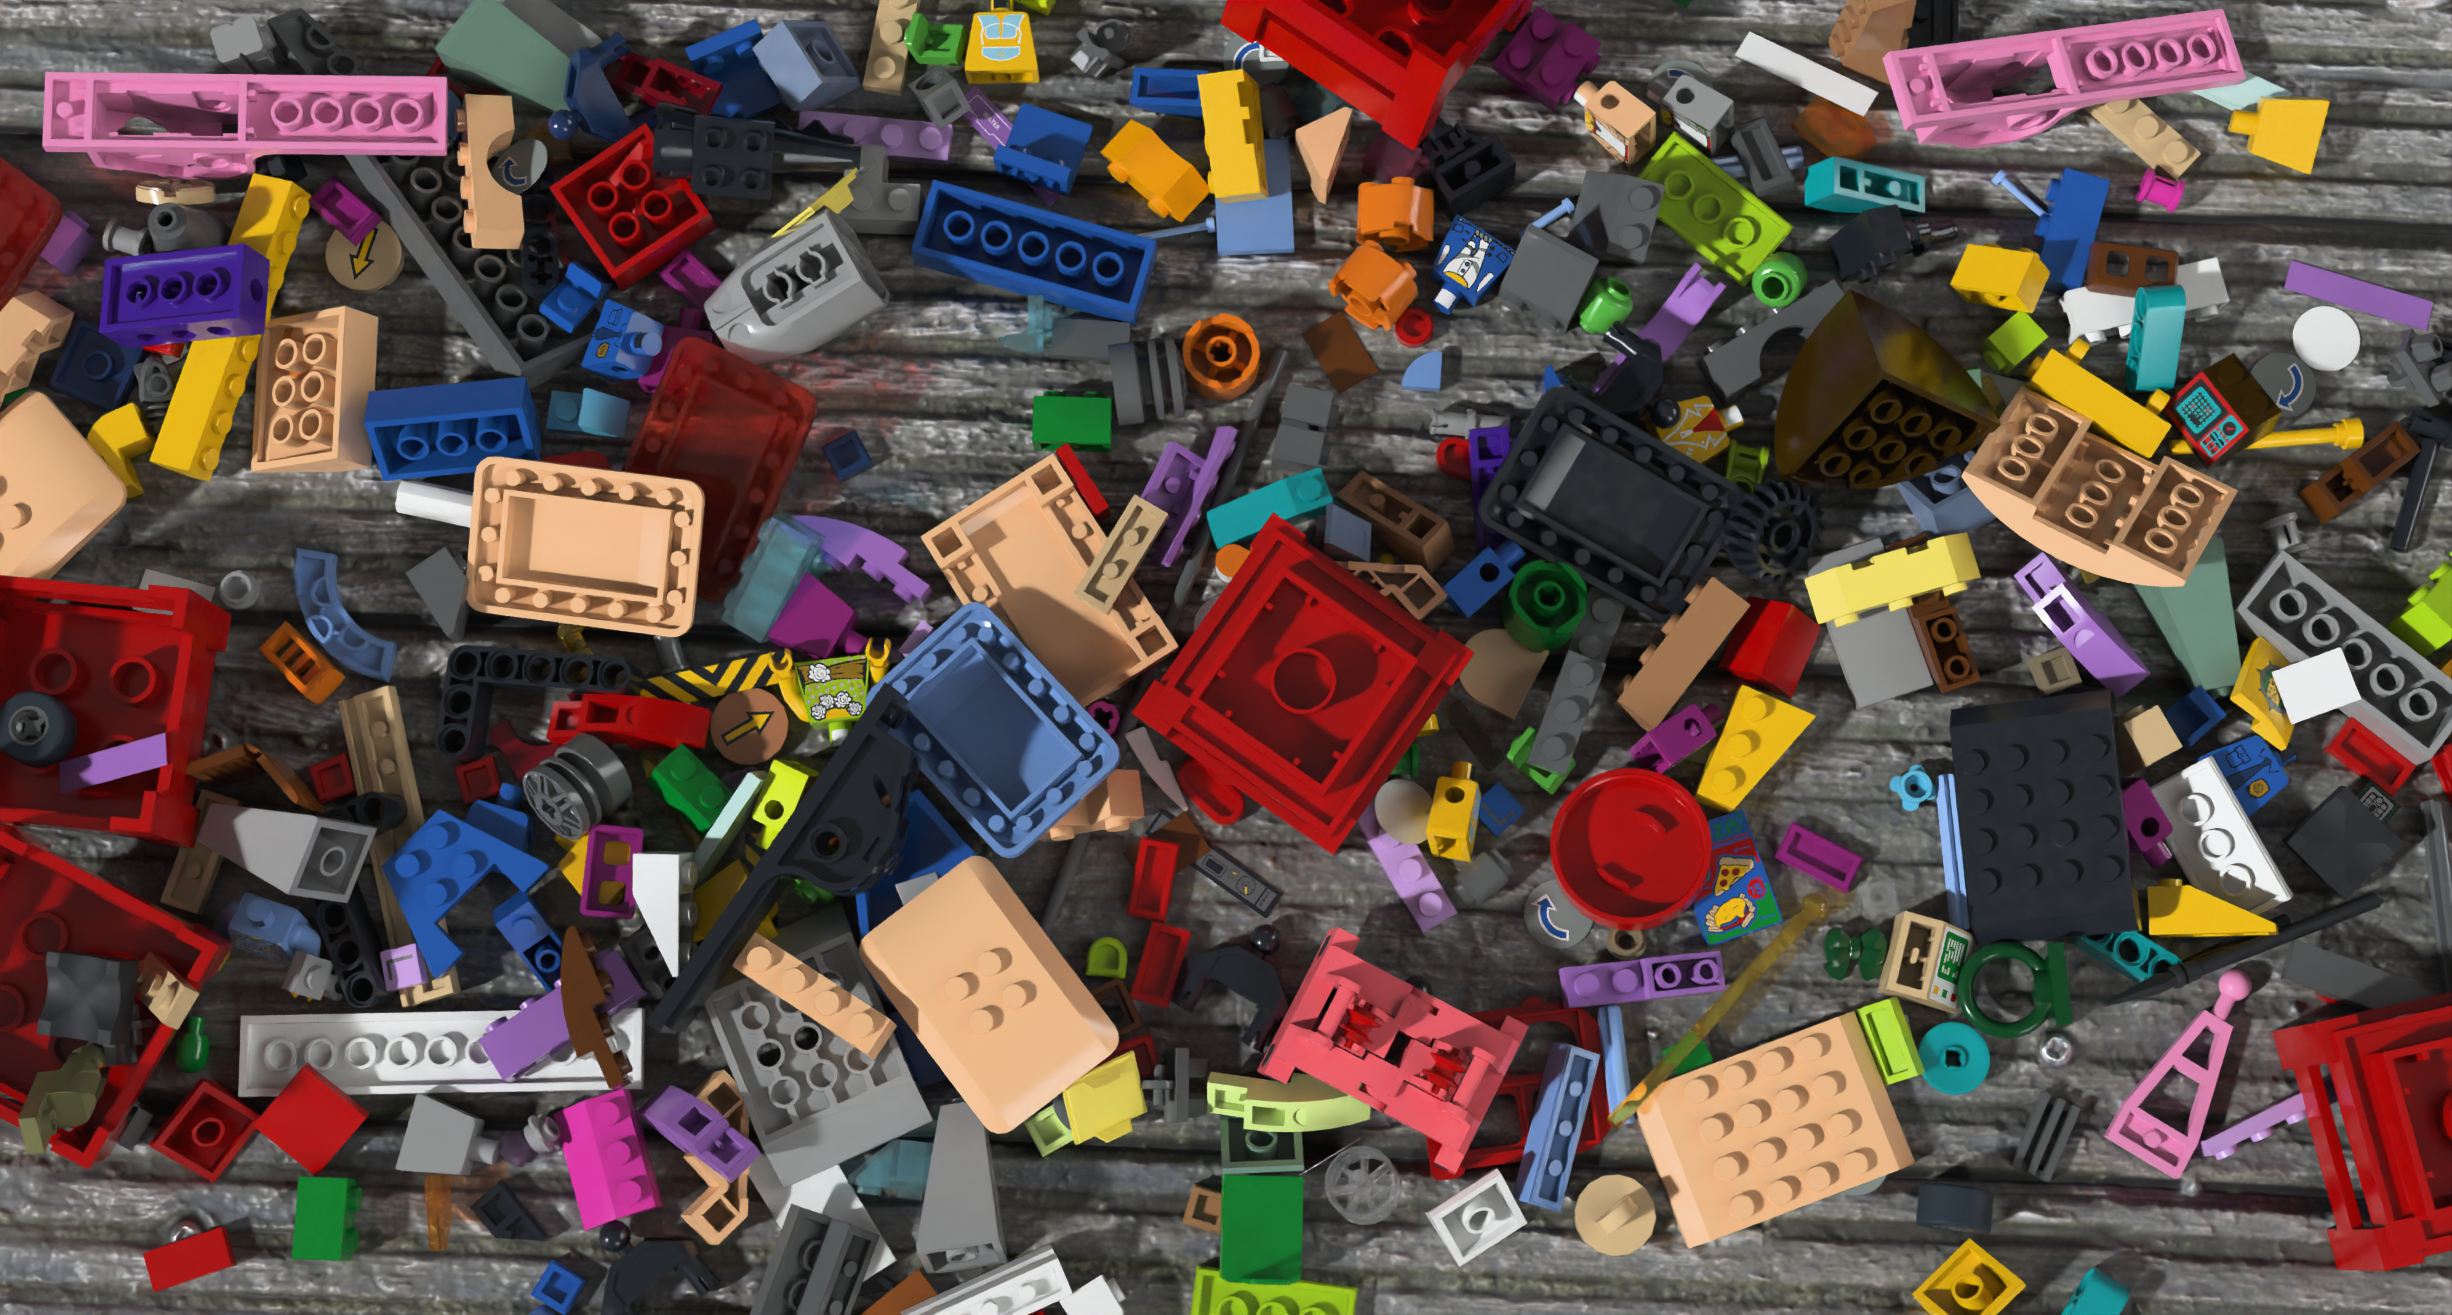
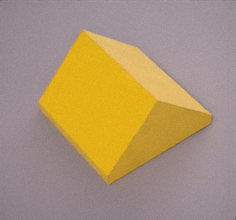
M1969 1238L1912 1295L1930 1315H1997L2026 1285L2020 1278Z

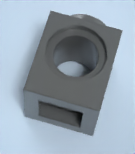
M940 64L908 84L925 116L940 130L972 109L955 78Z

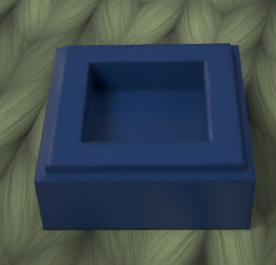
M855 429L821 447L840 484L874 466Z

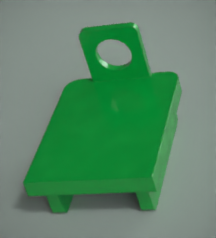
M1222 1175L1219 1273L1224 1281L1258 1285H1291L1299 1281L1302 1271L1304 1177Z

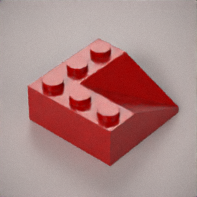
M646 123L549 187L621 292L675 257L683 248L690 247L717 229L711 214L697 194L691 193V186L686 179H653L655 172L653 171L654 134Z

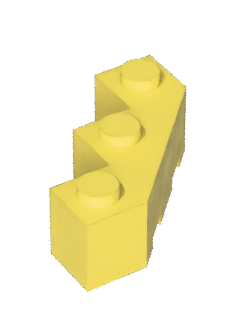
M1965 532L1928 540L1923 545L1908 549L1904 547L1873 556L1872 559L1853 565L1849 563L1835 567L1804 580L1818 624L1834 621L1836 628L1858 622L1857 614L1870 609L1889 606L1890 612L1913 606L1912 598L1926 593L1943 590L1944 596H1950L1968 590L1966 583L1981 578L1968 534Z

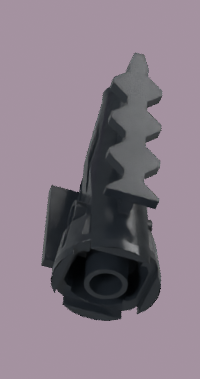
M658 101L656 116H659V125L657 124V127L654 129L653 171L655 172L653 179L673 180L692 178L691 193L770 200L772 173L849 170L855 168L860 170L861 147L852 146L854 145V138L841 133L830 132L820 120H813L802 130L792 129L779 116H775L770 121L747 119L743 113H735L731 118L723 114L699 115L696 108L667 101Z

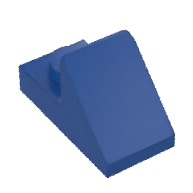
M585 260L572 261L569 264L564 280L542 302L539 312L571 334L615 287L616 283Z

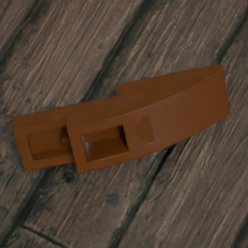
M1926 533L1890 544L1885 549L1886 552L1904 547L1908 549L1923 545L1928 539ZM1943 590L1912 598L1913 606L1906 609L1927 667L1941 693L1981 681L1955 606L1951 607L1948 597L1944 596Z
M573 925L566 929L560 970L561 996L569 1036L577 1058L587 1060L595 1056L609 1089L619 1090L632 1083L628 1073L632 1072L633 1068L626 1052L623 1049L618 1051L611 1036L617 1033L612 1019L607 1012L602 1014L600 1012L601 1008L614 1003L610 992L615 990V986L607 969L603 968L600 970L594 955L599 953V949L590 931L584 933L581 928Z

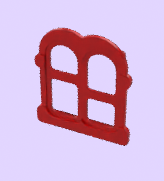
M1539 997L1525 999L1520 1007L1466 1013L1498 1031L1507 1015L1524 1024L1547 1021L1559 1022L1567 1026L1574 1034L1577 1043L1576 1047L1600 1054L1586 1110V1120L1581 1129L1575 1154L1592 1149L1604 1139L1612 1123L1609 1112L1599 1025L1593 1016L1582 1008L1564 1009L1563 1002L1545 1003ZM1434 1010L1433 1015L1436 1016L1438 1011ZM1434 1040L1431 1042L1429 1046L1430 1048L1432 1047ZM1507 1070L1495 1094H1511L1516 1099L1521 1139L1518 1143L1467 1150L1454 1175L1433 1164L1442 1144L1426 1136L1431 1176L1439 1181L1455 1179L1465 1173V1169L1521 1162L1534 1113L1532 1097L1536 1090H1540L1544 1073L1513 1076ZM1457 1089L1455 1090L1450 1102L1452 1101Z

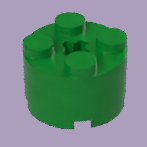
M1535 560L1523 566L1514 576L1502 602L1500 617L1506 630L1518 643L1535 653L1555 649L1565 644L1573 636L1585 615L1587 608L1586 596L1588 595L1585 582L1572 567L1561 562L1554 564L1544 562L1545 560Z

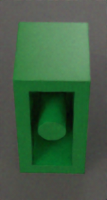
M1045 391L1043 396H1034L1032 428L1034 451H1056V449L1068 443L1073 452L1112 453V398H1105V394L1100 392L1082 393V397H1066V393L1062 391Z
M682 743L654 768L646 782V785L702 839L707 835L734 794Z
M299 1176L292 1259L352 1261V1253L357 1251L359 1245V1230L354 1228L355 1212L360 1211L363 1199L362 1188L358 1187V1179Z

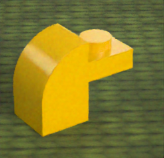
M133 402L102 416L93 425L87 437L89 444L123 481L127 488V498L129 499L144 493L131 458L154 449L157 441L155 434H151L150 427L147 426L149 419L146 418V412Z

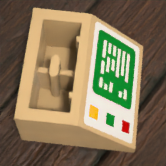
M1904 911L1895 915L1877 993L1892 997L1897 996L1899 999L1956 1014L1959 1006L1957 981L1961 968L1971 955L1974 935L1945 921Z

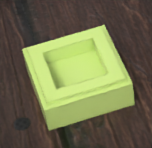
M1053 1105L1024 1121L1042 1157L1073 1141L1071 1130L1060 1122Z

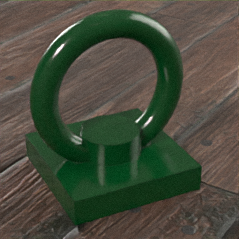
M1995 942L1975 951L1964 963L1957 981L1958 1001L1966 1018L1980 1031L2005 1039L2018 1038L2030 1034L2038 1029L2046 1020L2048 1029L2065 1028L2073 1024L2064 942L2047 943L2039 949V954L2031 948L2015 942ZM2013 958L2023 962L2031 969V991L2035 1008L2021 1020L2015 1022L1996 1021L1984 1014L1975 1001L1973 986L1976 975L1985 964L1994 959Z

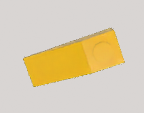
M2182 879L2157 880L2158 886L2147 887L2149 935L2153 938L2279 935L2276 923L2190 885H2182Z

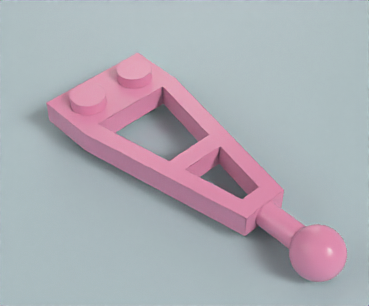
M2230 969L2221 975L2219 979L2221 994L2211 1013L2203 1010L2197 1014L2124 1099L2103 1136L2174 1179L2180 1178L2199 1143L2233 1026L2226 1023L2225 1020L2235 1002L2246 998L2252 989L2251 979L2246 972L2240 969ZM2206 1028L2215 1035L2205 1067L2202 1068L2182 1056V1054L2201 1031ZM2171 1067L2199 1083L2184 1134L2138 1108Z

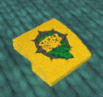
M2260 636L2250 643L2230 700L2254 717L2251 725L2253 731L2280 751H2283L2287 748L2295 724H2291L2271 672L2291 664L2272 644Z

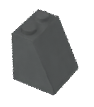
M1586 170L1566 243L1580 250L1640 266L1646 257L1666 185L1630 175Z

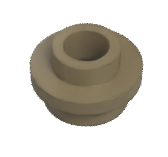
M1612 928L1607 936V949L1613 958L1621 962L1638 960L1644 954L1647 947V938L1643 930L1627 931ZM1624 938H1629L1634 942V946L1630 949H1624L1619 945V942Z

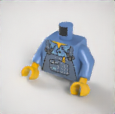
M245 893L240 902L235 901L226 904L218 912L213 930L233 940V947L287 965H291L296 950L320 957L321 938L318 932L301 912L295 908L251 893ZM230 951L228 952L227 956L225 957V959H224L223 963L221 964L220 968L218 969V971H220V969H221L222 966L224 965L225 961H226L227 958L229 957ZM291 992V995H292L294 998H297V997L300 995V994H296V993ZM308 997L307 1001L310 1002L313 998Z

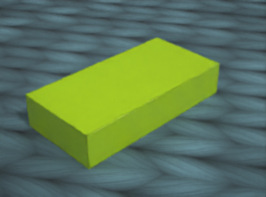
M1897 996L1856 1009L1884 1086L1925 1073Z

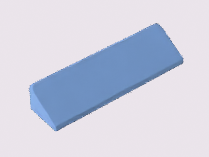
M1552 1043L1513 1191L1515 1200L1561 1212L1600 1054L1570 1044Z

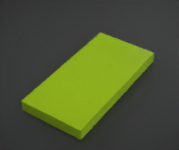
M1675 131L1637 175V178L1666 185L1657 219L1742 288H1745L1751 281L1757 267L1776 251L1794 229L1790 223Z
M1197 1266L1190 1315H1355L1358 1288L1299 1280L1291 1285L1226 1282L1221 1278L1219 1269Z

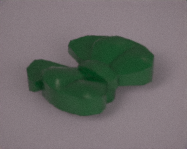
M1833 927L1827 931L1823 941V953L1827 961L1823 964V967L1830 977L1841 981L1845 978L1850 959H1858L1862 978L1866 981L1877 978L1883 970L1884 965L1882 963L1887 953V943L1884 934L1875 927H1871L1860 936H1849L1841 928Z

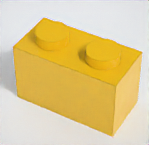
M1986 243L1984 246L1968 244L1950 285L1966 303L2033 313L2051 272L2042 263L2039 254L2030 249L2019 248L2018 251L2004 249L1993 243Z

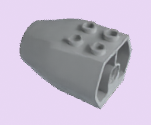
M823 206L805 221L788 228L753 251L705 301L704 308L711 328L715 331L730 355L741 366L750 368L795 357L823 346L886 307L890 294L852 227L839 213L836 214L826 206Z

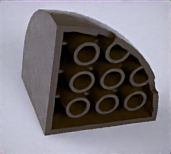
M1849 289L1806 340L1787 377L1775 422L1774 449L1776 464L1782 479H1789L1806 487L1825 489L1827 485H1846L1847 490L1879 488L1908 481L1939 469L1938 462L1957 452L1961 456L1984 441L1989 433H1993L2001 423L1978 384L1963 366L1935 339L1894 310Z

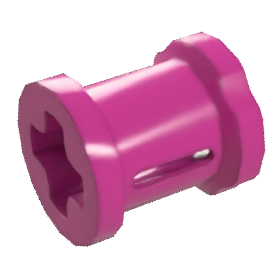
M2148 168L2140 181L2135 200L2138 202L2143 200L2166 207V211L2173 213L2179 204L2186 182L2182 180L2176 182L2156 175L2154 169Z
M1104 701L1095 702L1089 706L1087 712L1094 720L1096 712H1101L1103 716L1110 715L1112 717L1108 722V729L1105 731L1111 737L1115 735L1120 721L1119 712L1116 707Z

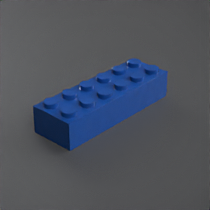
M937 180L932 181L911 248V254L917 266L1116 321L1130 322L1134 326L1137 325L1158 255L1157 242L1155 240Z

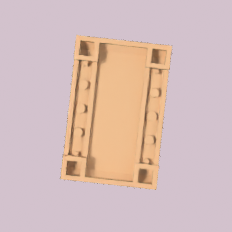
M1053 453L920 536L962 604L978 602L987 606L1084 709H1087L1093 703L1103 699L1180 650L1173 636L1160 616L1156 614L1133 577L1108 617L1074 597L1073 593L1101 550L1107 537Z
M1855 1011L1630 1094L1634 1112L1687 1248L1710 1242L1915 1163Z

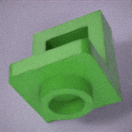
M913 13L910 26L905 30L904 40L906 47L918 64L960 66L969 32L964 25L928 23L922 13Z
M1529 726L1523 734L1514 739L1507 757L1517 772L1553 795L1577 764L1572 758L1564 777L1527 764L1538 733L1537 729Z

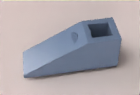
M1327 504L1326 514L1318 515L1315 548L1334 561L1370 562L1372 524L1334 504Z

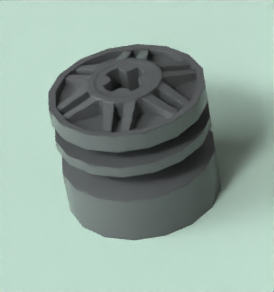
M1174 336L1164 337L1166 355L1157 356L1154 339L1148 340L1147 358L1140 359L1133 342L1108 345L1119 426L1144 423L1145 406L1149 404L1154 405L1159 421L1165 420L1164 402L1172 401L1175 419L1185 417L1184 408L1188 395L1183 357H1181L1175 345Z
M580 733L572 737L556 750L554 756L543 759L539 766L531 768L525 773L523 778L524 792L538 817L552 831L569 840L580 839L592 825L599 823L601 817L613 813L627 802L632 794L631 781L625 767L616 754L605 743L586 733Z

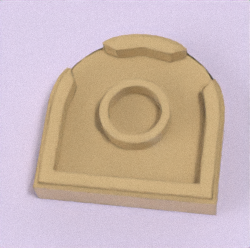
M1494 628L1481 631L1471 637L1465 644L1466 647L1475 653L1460 674L1459 681L1465 693L1473 701L1514 722L1550 650H1545L1541 653L1532 652L1526 646L1518 643L1506 629Z

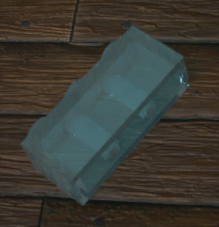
M786 513L768 518L758 532L757 538L760 539V542L755 552L750 553L741 566L740 572L744 575L738 587H733L724 601L723 606L727 609L721 620L760 643L771 640L767 636L801 579L809 571L826 536Z

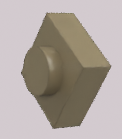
M2065 646L2030 658L2027 661L2041 697L2082 683L2072 655Z

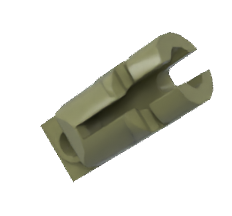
M95 1045L81 1046L69 1055L66 1063L60 1070L37 1073L18 1118L27 1154L45 1153L50 1138L56 1134L57 1128L76 1127L85 1124L89 1120L98 1099L103 1094L104 1086L107 1084L111 1067L98 1069V1067L104 1066L106 1061L103 1048Z

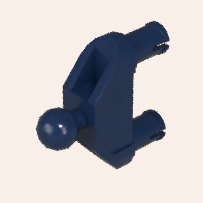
M615 32L611 37L592 48L588 46L581 47L571 56L563 97L570 111L564 109L555 111L548 121L549 132L559 140L571 139L577 133L578 127H580L584 133L615 144L645 123L650 130L657 127V124L659 125V116H656L657 107L651 105L643 107L630 116L626 115L604 75V68L630 54L629 45L623 47L620 45L626 42V40L619 32Z

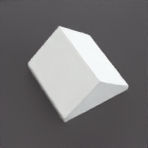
M1493 1169L1425 1213L1459 1267L1527 1224L1498 1169Z

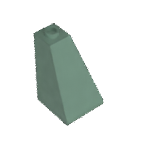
M474 0L434 48L451 77L457 81L491 93L495 91L503 96H512L514 101L552 114L560 109L570 111L563 98L570 58L497 0Z
M2222 537L2210 539L2184 586L2159 587L2129 583L2189 690L2200 685L2213 700L2231 696V689L2234 688L2241 670L2225 550Z

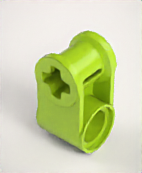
M1731 438V445L1724 459L1723 476L1737 484L1743 492L1753 494L1754 484H1761L1770 448L1763 446L1761 449L1740 445L1736 439Z

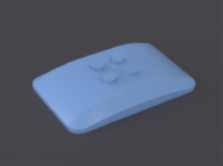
M973 602L961 607L876 683L867 693L865 700L867 708L886 682L909 701L905 706L909 711L904 721L896 730L890 728L887 734L908 747L922 759L920 770L987 844L1004 858H1015L1023 854L1117 768L1121 759L1120 748L1111 736L983 603Z

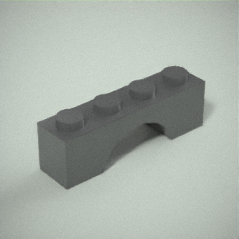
M1834 279L1824 285L1820 281L1810 285L1800 294L1802 298L1795 303L1785 307H1774L1768 312L1770 318L1760 324L1753 320L1736 331L1738 337L1726 344L1723 340H1719L1703 351L1705 357H1703L1698 368L1723 406L1757 385L1761 378V350L1769 342L1784 336L1809 338L1817 325L1844 296V293Z

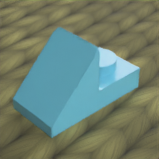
M584 388L583 394L552 391L546 429L549 432L626 440L631 402L589 388Z

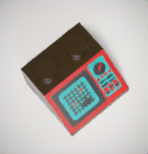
M2232 353L2202 370L2167 402L2161 413L2208 470L2271 434L2282 411L2236 354Z

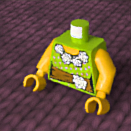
M871 637L867 643L865 655L794 663L795 670L791 668L793 663L790 649L784 648L787 658L784 663H776L773 660L772 652L769 653V667L771 671L777 674L776 678L784 700L800 720L810 722L814 729L829 728L831 749H838L852 730V726L856 724L866 710L865 700L867 693L889 673L887 657L892 644L888 638L884 642V651L879 652L873 648V638Z

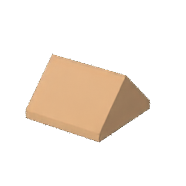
M1343 107L1296 129L1295 157L1318 202L1326 204L1350 137L1353 110L1351 108Z

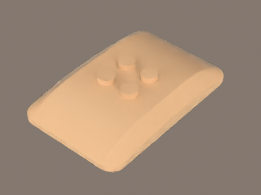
M30 391L21 395L0 413V575L50 580L123 508L127 500V488L55 403L44 393Z
M502 456L487 457L478 464L475 471L466 577L469 580L466 600L474 610L482 613L666 637L681 636L689 631L694 621L705 507L704 492L697 483L687 479Z
M971 856L963 860L866 934L861 940L859 956L863 964L972 1111L991 1132L1001 1134L1014 1130L1117 1049L1119 1032L1114 1023L994 864L987 858Z

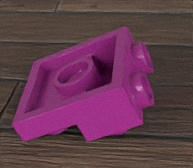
M1537 6L1493 63L1492 69L1554 112L1561 102L1567 105L1572 100L1576 90L1580 87L1576 82L1583 73L1589 76L1595 70L1602 58L1598 54L1601 43L1572 22L1565 25Z

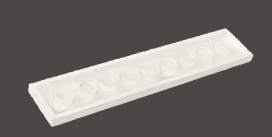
M625 1008L611 1017L617 1033L611 1037L617 1050L623 1049L626 1052L633 1071L628 1073L632 1083L623 1088L628 1090H644L645 1009ZM521 1010L241 1016L238 1097H277L306 1063H309L346 1095L593 1091L614 1089H609L596 1057L594 1056L587 1060L577 1058L573 1044H570L513 1083L503 1081L478 1039L487 1034L485 1028L489 1024L504 1016L509 1020L521 1012Z

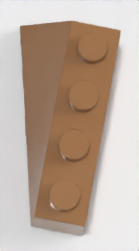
M1847 0L1832 29L1831 36H1829V46L1833 56L1840 58L1844 69L1892 91L1882 58L1889 51L1907 49L1909 42L1907 29L1912 26L1917 0Z

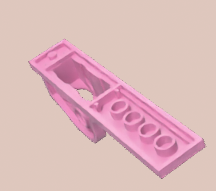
M2223 9L1889 51L1882 58L1904 129H1915L1920 144H1947L1967 149L2002 145L2027 139L2047 130L2064 116L2087 106L2238 85L2246 79ZM2046 63H2049L2057 89H2053L2050 93L2030 96L2024 93L1993 97L1991 90L2020 82L2033 75Z
M45 72L42 147L46 152H87L95 166L121 171L130 170L185 180H232L252 175L255 172L256 158L271 154L447 156V77ZM135 117H143L153 121L156 125L163 126L168 133L153 132V135H119L117 131L123 128L128 120ZM238 124V133H223L224 125Z

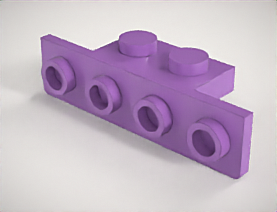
M1232 426L1217 427L1202 458L1175 441L1168 442L1140 497L1169 515L1168 520L1163 526L1165 531L1149 564L1154 567H1170L1171 564L1180 558L1184 549L1182 542L1188 530L1192 529L1201 516V509L1199 508L1205 496L1209 495L1215 488L1219 479L1217 472L1222 462L1227 460L1234 451L1236 445L1234 438L1238 432L1236 428Z

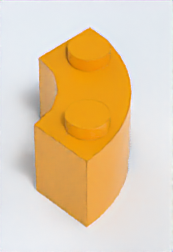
M1132 119L1100 152L1110 163L1107 167L1108 172L1120 183L1127 181L1149 201L1147 203L1149 208L1162 219H1165L1168 215L1182 223L1210 192L1208 184L1191 163L1172 151L1151 128Z

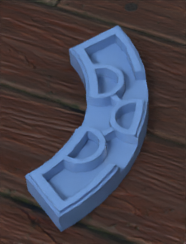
M296 548L294 559L295 594L299 600L300 608L305 618L304 621L321 646L345 666L364 676L390 683L398 645L367 633L348 614L337 587L336 569L338 556L331 553Z

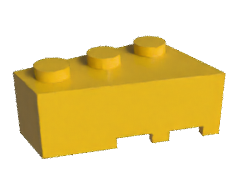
M1243 69L1197 75L1205 126V149L1211 166V171H1208L1210 193L1215 194V198L1223 204L1268 199L1259 84Z
M1742 684L1733 696L1725 716V722L1721 725L1692 796L1698 803L1721 813L1729 814L1816 716Z

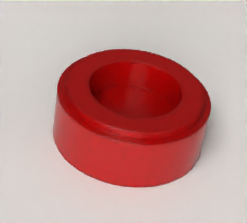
M1417 307L1407 308L1395 323V336L1402 345L1409 348H1419L1427 344L1431 339L1434 324L1431 316L1425 310Z

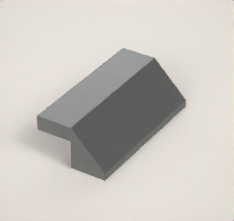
M791 1203L750 1315H851L880 1235Z

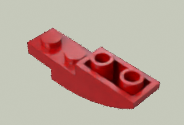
M583 694L582 701H559L553 703L547 738L553 744H564L575 735L586 733L593 735L603 743H626L631 749H675L681 743L687 748H705L712 712L708 708L651 697Z

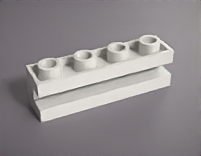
M2217 257L2178 266L2177 285L2183 287L2186 295L2184 319L2195 317L2196 322H2202L2217 317L2219 315L2218 312L2230 301ZM2168 268L2145 273V277L2149 280L2164 282L2167 280ZM2086 287L2066 291L2057 303L2061 316L2067 315L2070 323L2066 330L2069 345L2074 343L2077 337L2091 346L2107 341L2106 337L2120 334L2121 339L2130 338L2135 298L2090 292Z
M1049 1244L909 1307L900 1313L901 1315H1028L1073 1293L1059 1259Z

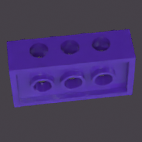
M245 243L106 259L99 333L125 348L264 334L270 260Z

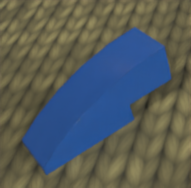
M1134 67L1129 104L1132 107L1152 112L1204 121L1197 75L1208 74L1209 71Z

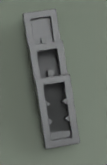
M2297 940L2290 941L2280 980L2314 990V994L2346 1003L2349 1008L2359 1011L2438 995L2437 992L2407 979Z

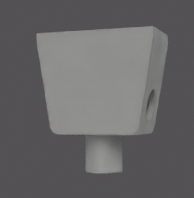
M417 1093L395 1169L401 1171L470 1175L474 1161L490 1165L496 1163L501 1142L481 1137L485 1120L433 1096Z

